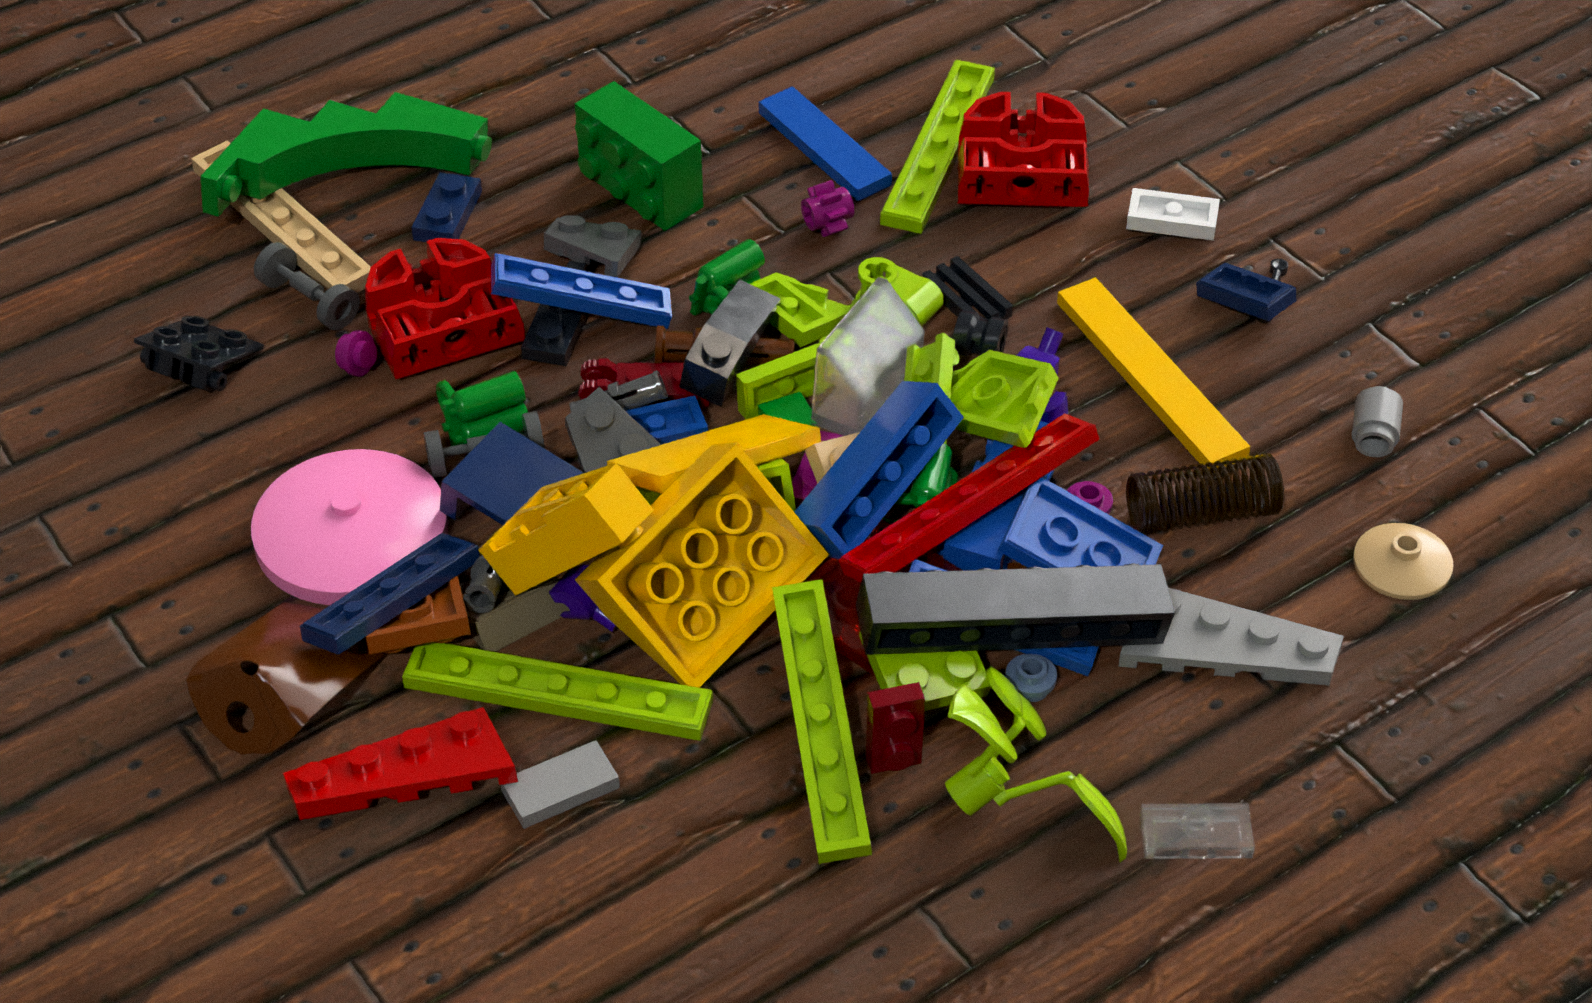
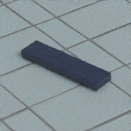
M444 533L439 534L301 624L299 627L302 640L337 655L341 654L471 567L476 559L480 557L478 545Z

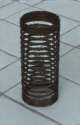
M1270 453L1256 455L1255 457L1248 456L1247 459L1240 457L1238 460L1236 458H1232L1230 461L1223 460L1222 463L1215 461L1214 463L1207 462L1205 465L1199 463L1197 466H1182L1180 469L1178 467H1173L1172 470L1165 468L1164 471L1156 470L1155 473L1148 471L1147 474L1144 472L1130 474L1126 483V501L1133 528L1147 535L1148 533H1157L1158 530L1165 532L1167 528L1172 531L1175 527L1178 529H1182L1183 526L1190 528L1192 524L1198 527L1200 523L1207 525L1208 522L1211 524H1215L1217 521L1223 523L1225 519L1230 522L1234 518L1236 520H1240L1242 517L1248 519L1250 515L1257 518L1258 515L1265 517L1279 514L1284 503V485L1277 460ZM1247 466L1250 470V478H1248L1246 472ZM1239 468H1240V470H1241V472H1242V474H1241V480H1240V477H1239V474H1238V469H1239ZM1230 469L1233 472V483L1230 477ZM1265 469H1266L1267 477H1268V480H1269L1270 500H1269V489H1268L1267 479H1266V476H1265ZM1222 470L1225 474V486L1221 476ZM1214 472L1217 476V488L1213 478ZM1197 474L1200 478V490L1197 484ZM1205 474H1207L1209 478L1208 488L1205 481ZM1189 476L1192 481V493L1188 483ZM1172 479H1173V481H1174V483H1175L1176 501H1175V495H1174V492H1173V489H1172ZM1180 479L1184 483V497L1180 486ZM1164 481L1167 485L1168 504L1164 491ZM1155 483H1157L1159 488V502L1162 517L1164 520L1163 527L1160 523V508L1158 503V497L1155 491ZM1244 503L1248 511L1247 514L1244 512ZM1253 504H1254L1255 509H1256V512H1255V513L1252 511ZM1185 505H1186V510H1187V514H1188V517H1189V523H1187V521H1186V519H1185V517H1186ZM1202 505H1203L1204 513H1205V515H1206V520H1205V521H1204V519L1202 518V513H1203V512H1202ZM1219 505L1223 514L1222 518L1219 516ZM1236 505L1239 510V515L1236 514ZM1168 506L1172 518V526L1169 523ZM1228 507H1229L1230 512H1231V516H1230V517H1229L1228 514H1227ZM1177 508L1181 519L1180 525L1177 521ZM1194 508L1197 515V522L1194 519ZM1211 508L1214 513V519L1211 518Z

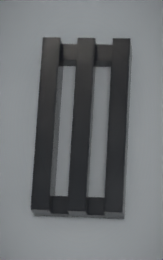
M958 256L950 259L949 267L944 263L936 266L935 274L930 270L922 273V277L930 279L940 288L943 294V304L957 317L962 310L976 312L971 308L973 306L985 316V318H982L979 315L981 319L989 320L992 317L1008 319L1012 317L1013 304ZM945 282H947L952 288H954L960 294V297L954 291H952L945 284Z

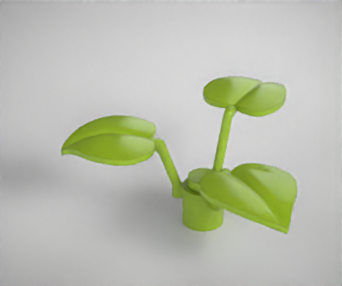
M992 666L986 670V676L991 687L1014 714L1013 726L1006 733L1003 732L991 710L974 690L967 685L959 688L952 697L948 718L955 719L971 727L990 745L980 756L945 782L949 794L957 805L967 815L972 816L993 799L1001 807L1010 799L1064 784L1076 792L1110 832L1117 845L1120 863L1126 859V837L1117 813L1108 800L1082 774L1075 776L1070 771H1066L1005 790L1003 784L1009 781L1010 777L1002 764L996 759L999 754L1010 764L1017 760V753L1011 742L1025 726L1039 741L1046 736V728L1039 714L1031 703L1017 691L1008 678Z

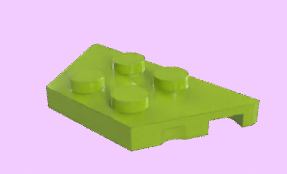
M988 350L971 360L965 367L953 371L950 400L964 416L955 430L1026 448L1032 441L1058 381V376L1052 365L1042 361Z

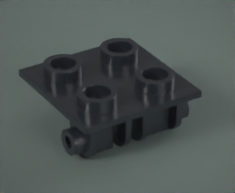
M185 316L178 322L168 326L156 327L154 331L134 338L135 344L144 347L140 360L148 370L174 380L180 379L185 384L191 383V386L209 393L215 390L222 391L225 388L227 375L223 373L224 365L264 349V344L248 339L244 332L220 329L209 325L207 319L199 316Z

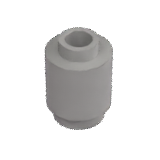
M1375 386L1364 389L1357 395L1352 439L1360 453L1369 457H1383L1390 454L1400 440L1403 400L1397 392L1387 387Z

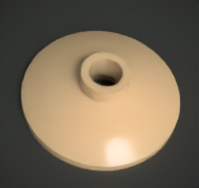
M1387 523L1369 529L1357 541L1353 554L1354 566L1360 578L1375 591L1396 599L1418 600L1433 596L1448 584L1453 571L1452 555L1445 543L1430 531L1406 523Z

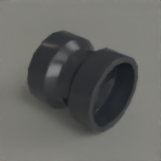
M962 310L958 316L952 338L955 340V349L961 356H968L972 353L982 355L988 350L1003 353L1008 334V320L998 317H992L989 320L981 319L977 312Z

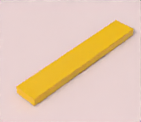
M1096 277L1058 292L1057 304L1199 463L1204 465L1207 462L1214 463L1215 461L1222 463L1223 460L1230 461L1232 458L1238 460L1240 457L1247 459L1250 445Z

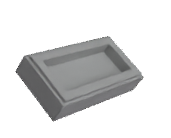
M596 740L516 773L518 779L516 783L501 785L502 792L523 829L620 788L619 776Z

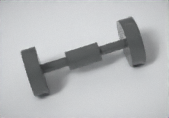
M272 243L260 252L254 264V275L258 281L269 288H277L289 280L291 287L312 301L320 300L317 306V318L319 322L331 330H341L355 318L360 306V298L357 292L344 284H337L324 293L322 285L301 271L294 273L297 265L296 253L283 243Z
M537 411L522 413L524 433L520 434L545 449ZM438 429L423 432L431 476L434 479L447 476L444 457L470 453L486 435L467 438L466 444L442 448Z

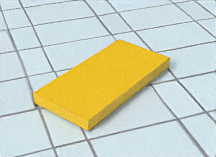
M763 414L608 460L607 466L617 463L635 486L662 494L711 445L737 442L757 466L805 451L811 445L821 442L820 428Z

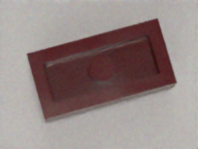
M919 682L867 692L866 760L871 774L889 770L900 771L909 766L922 764L925 697Z

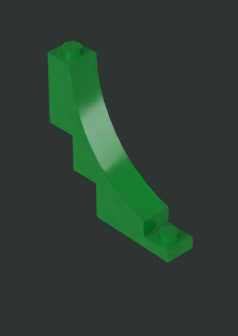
M397 92L392 94L377 113L329 100L310 122L263 108L200 176L202 210L204 213L219 217L231 202H235L239 198L240 194L261 200L271 193L297 181L327 172L354 167L376 165L421 166L449 170L470 176L481 161L485 162L491 151L492 139L488 136V118Z

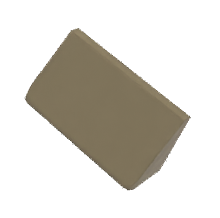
M554 576L516 596L506 586L505 589L498 593L493 609L486 613H476L466 606L471 637L482 650L496 652L561 618L562 612L570 611V609L565 604L555 603L549 594V591L557 584L560 578Z

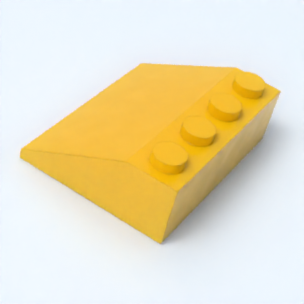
M737 442L711 445L651 504L654 511L641 523L644 530L638 538L623 548H619L617 545L601 553L575 579L604 615L681 685L700 688L776 610L772 587L802 583L829 555Z

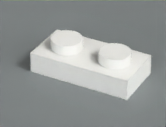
M1133 188L1126 229L1214 241L1220 199Z

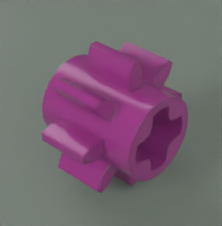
M833 180L807 188L810 197L801 201V212L807 227L811 231L820 229L822 237L848 229L846 220L853 218L855 212L853 200L845 187L835 189Z

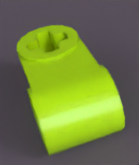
M882 257L868 258L862 261L858 267L861 289L857 292L855 299L867 304L865 315L893 327L902 334L914 335L943 305V294L933 281L895 265L889 259Z

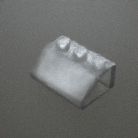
M878 277L817 348L811 416L812 425L843 436L861 432L899 384L904 381L907 346L916 344L920 348L923 347L924 329L887 279Z

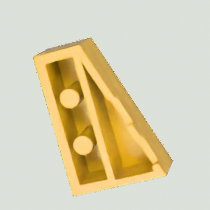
M614 463L541 487L478 550L516 596L617 545L619 548L629 545L643 532L644 528L641 526V523L654 509L621 467Z

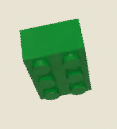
M615 81L574 103L576 116L575 131L579 153L578 166L585 177L593 179L607 189L613 197L621 199L635 209L644 219L650 220L664 231L703 208L700 139Z

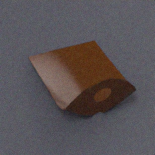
M283 602L198 660L190 670L186 681L189 695L203 724L228 749L234 750L241 755L249 753L265 754L276 750L292 739L325 704L387 653L380 652L369 655L366 637L339 655L306 643L302 640L299 626L324 609ZM243 661H250L257 664L259 668L254 675L250 676L242 671L240 664ZM232 702H243L251 709L254 716V725L249 732H238L230 725L227 718V709Z

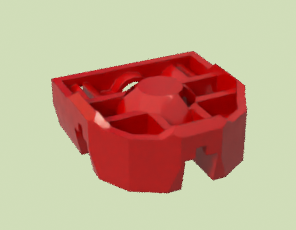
M998 92L977 99L964 113L958 141V204L1088 207L1089 172L1085 119L1070 101L1049 93H1036L1035 110H1026V116H1018V109H1011V92ZM1018 133L1026 134V136H1018ZM979 175H982V193H978ZM1068 177V196H1065L1064 180ZM1035 180V183L1029 187H1018L1012 181Z
M448 238L428 240V258L420 260V267L413 269L412 264L408 263L401 248L390 251L370 268L365 284L368 324L395 380L512 345L525 339L524 323L513 299L491 294L492 262L488 253L467 240ZM430 283L431 288L424 290L422 285ZM440 297L450 298L444 302H440ZM497 327L499 328L502 336H498V333L495 330ZM458 330H465L464 335L459 340L445 342V338L449 334ZM409 349L415 359V362H411L408 356L410 355Z

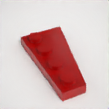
M484 707L460 712L453 717L420 728H412L402 734L372 744L360 745L351 751L320 761L309 762L299 768L283 773L288 793L300 820L366 809L370 807L372 799L387 797L401 803L418 800L419 791L449 786L452 794L473 790L472 782L498 777L499 785L518 782L515 765Z

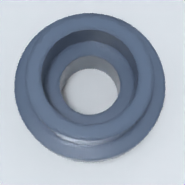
M1022 654L1013 658L1008 663L1005 677L1029 702H1037L1047 697L1054 689L1057 671L1054 664L1041 655Z

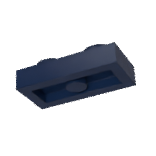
M439 172L411 227L413 240L427 243L428 240L435 238L459 239L482 193L481 178Z

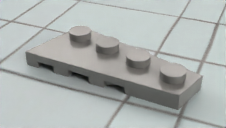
M1168 587L1175 615L1164 643L1123 645L1118 666L1137 668V662L1162 664V671L1183 672L1184 666L1213 668L1214 675L1235 677V673L1246 671L1260 673L1263 680L1330 685L1344 636Z

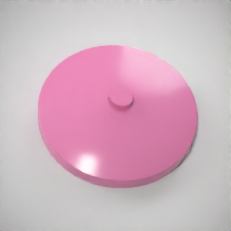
M366 449L343 450L311 458L294 466L278 477L259 499L251 522V537L256 559L264 574L281 590L305 601L331 605L439 534L444 533L448 535V516L440 511L441 489L434 478L418 464L399 455L384 451Z

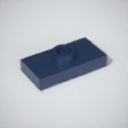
M1225 262L1196 282L1197 296L1266 321H1270L1297 301L1296 287Z

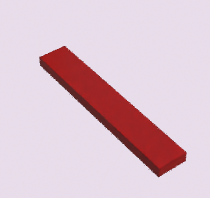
M1064 413L1036 431L1031 443L1026 448L1014 445L841 556L838 560L843 574L861 583L863 574L882 571L897 572L1100 440L1096 425Z

